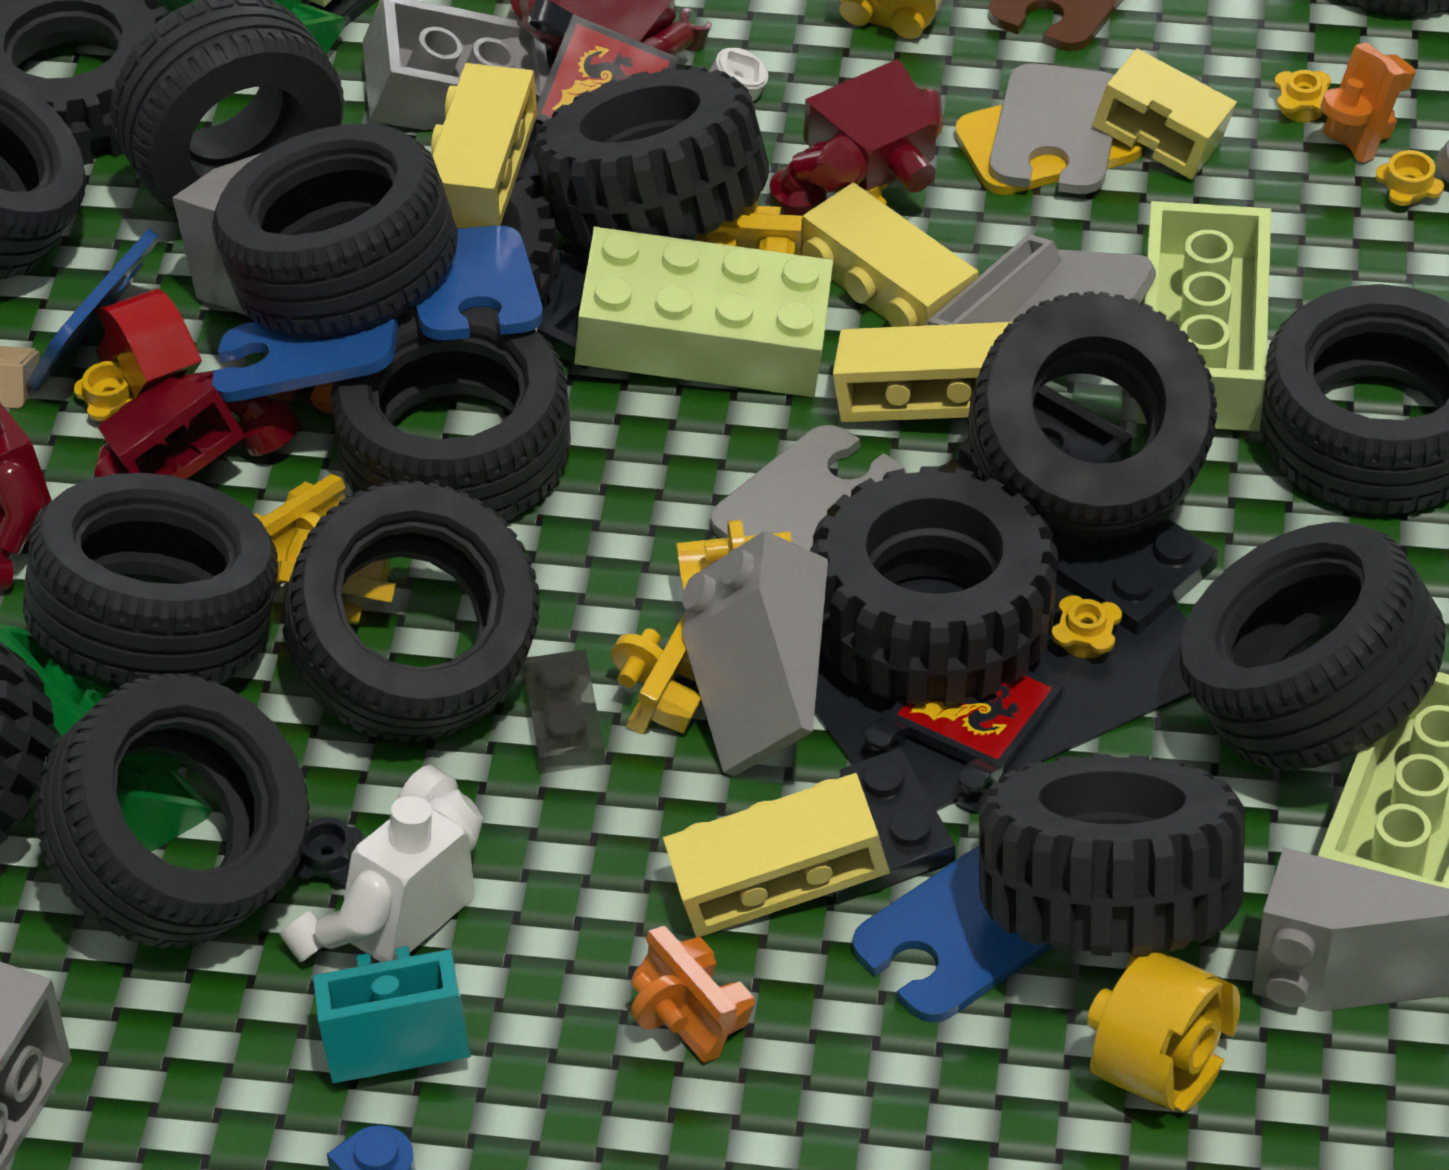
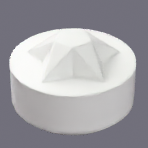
M740 48L721 50L709 72L717 69L726 72L731 77L734 76L749 90L753 101L759 97L768 81V72L763 62L753 53Z

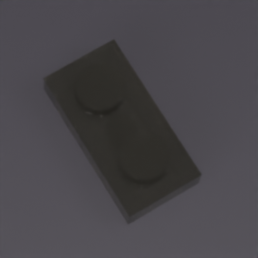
M586 649L526 657L522 665L540 774L605 765L604 744Z

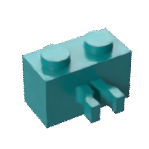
M409 946L395 948L397 957L395 960L372 964L370 953L356 955L358 967L313 975L318 1023L332 1084L427 1065H438L448 1061L471 1057L452 949L410 956Z

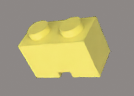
M1136 48L1106 85L1092 126L1130 147L1136 141L1154 150L1152 159L1192 180L1221 143L1237 101Z

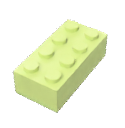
M1151 201L1147 257L1156 269V277L1144 296V305L1152 306V310L1156 312L1161 311L1167 316L1166 320H1173L1178 324V329L1180 331L1184 330L1189 336L1188 341L1194 342L1198 347V354L1203 355L1206 362L1204 367L1209 369L1212 375L1210 381L1214 383L1215 387L1214 397L1217 400V408L1215 410L1217 412L1216 429L1260 431L1266 384L1271 208ZM1138 405L1137 423L1147 424L1145 416Z
M594 227L578 317L574 364L815 397L823 348L833 260Z
M1438 672L1433 686L1419 706L1397 728L1373 745L1358 752L1317 856L1449 889V674Z

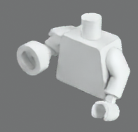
M426 765L413 773L402 788L398 799L392 804L390 819L360 842L351 854L344 902L341 910L322 916L320 919H318L313 910H309L279 933L294 956L302 962L324 947L333 949L351 943L365 953H370V956L378 961L385 962L397 959L395 948L409 946L410 952L474 899L475 890L470 851L477 844L484 819L478 808L470 798L459 791L456 779L432 765Z

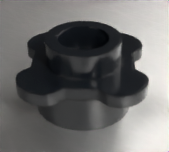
M326 817L311 821L307 827L308 839L305 842V850L303 855L300 856V862L293 871V874L299 879L317 876L321 879H331L334 883L338 884L346 883L351 854L356 846L364 840L362 832L357 828L348 827L346 823L336 818Z

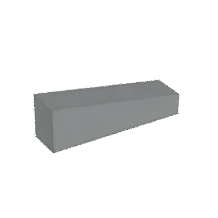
M1028 234L928 319V325L1007 322L1061 261L1054 241Z

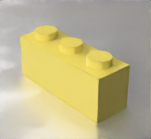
M465 63L458 85H451L448 88L445 101L446 119L443 125L436 124L434 128L431 155L442 179L456 228L501 226L537 117L534 70Z
M854 182L802 216V256L833 260L831 280L845 289L856 302L867 305L886 319L892 327L928 325V319L979 277L977 269Z
M1013 322L841 329L833 370L841 422L968 417L972 393L988 351L993 346L995 339L1003 333L1005 327Z
M857 773L838 779L824 780L815 784L812 788L773 801L758 802L746 810L710 822L696 823L683 831L663 837L680 895L696 937H702L890 874L881 841Z

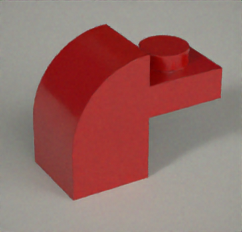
M160 289L149 290L99 308L96 311L106 332L96 349L97 356L100 362L115 361L120 363L135 398L162 379L168 377L180 379L184 375L194 374L202 362L180 312L167 294Z

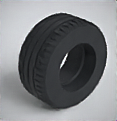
M197 0L174 10L154 24L134 44L120 67L110 100L111 126L119 146L153 197L173 212L176 211L172 197L213 169L263 153L267 149L292 137L316 129L341 125L344 112V92L341 80L325 52L296 14L282 4L272 0ZM259 87L253 99L234 117L216 126L195 130L204 115L218 102L238 91Z
M1088 291L1080 295L1078 292L1069 293L1066 297L1064 295L1056 296L1053 301L1048 299L1040 302L1039 306L1033 305L1027 309L1025 314H1020L1014 318L1013 323H1009L1003 333L995 339L982 364L970 400L967 432L968 438H970V452L973 453L972 460L975 467L979 468L978 474L980 479L987 482L989 478L1005 484L1008 487L1009 495L1012 497L1019 493L1036 509L1035 515H1040L1046 521L1053 536L1058 537V540L1061 541L1073 539L1074 543L1083 544L1084 541H1088L1089 544H1098L1099 541L1103 540L1104 543H1111L1115 539L1120 541L1127 539L1131 534L1134 536L1141 534L1145 528L1149 530L1155 526L1158 521H1162L1170 512H1173L1179 502L1187 495L1206 460L1215 436V423L1217 421V412L1215 411L1217 400L1214 397L1215 387L1214 383L1210 381L1212 375L1209 369L1204 367L1206 362L1203 355L1198 354V347L1194 342L1188 341L1189 336L1184 330L1180 331L1178 329V324L1173 320H1166L1167 316L1161 311L1156 312L1152 310L1153 307L1148 304L1142 306L1134 298L1130 300L1125 299L1124 295L1115 294L1113 297L1109 293L1101 291L1099 294ZM1071 374H1091L1109 379L1124 388L1140 406L1148 426L1147 442L1138 454L1119 462L1090 463L1073 458L1051 443L1041 430L1033 410L1034 398L1038 390L1051 380Z

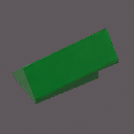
M0 624V642L22 657L26 664L38 673L44 683L45 695L51 700L54 714V723L48 725L47 728L55 733V746L80 718L108 693L116 689L100 686L76 676L54 662L38 645L29 630ZM145 752L123 756L118 765L116 795L125 823L141 844L152 852L207 820L213 808L178 772L183 763L175 758Z

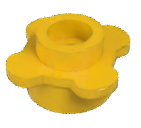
M1298 70L1293 73L1284 71L1276 75L1274 85L1280 89L1281 94L1277 99V107L1284 116L1297 122H1311L1324 114L1320 105L1325 92L1328 91L1327 88L1331 85V77L1322 71Z
M1405 150L1398 152L1390 158L1388 164H1382L1376 170V180L1386 185L1390 191L1389 199L1396 205L1407 206L1421 201L1424 197L1438 198L1444 190L1443 181L1434 178V161L1428 155L1419 151Z
M103 361L92 365L85 371L82 379L78 380L74 385L75 396L86 402L88 405V416L95 421H105L119 411L125 403L135 399L120 363L115 361Z
M1074 595L1067 596L1060 601L1059 612L1062 615L1059 624L1052 628V639L1056 644L1062 646L1069 654L1085 659L1098 657L1113 649L1115 645V637L1112 635L1113 627L1120 623L1122 619V611L1116 604L1112 602L1101 604L1095 600L1082 599Z

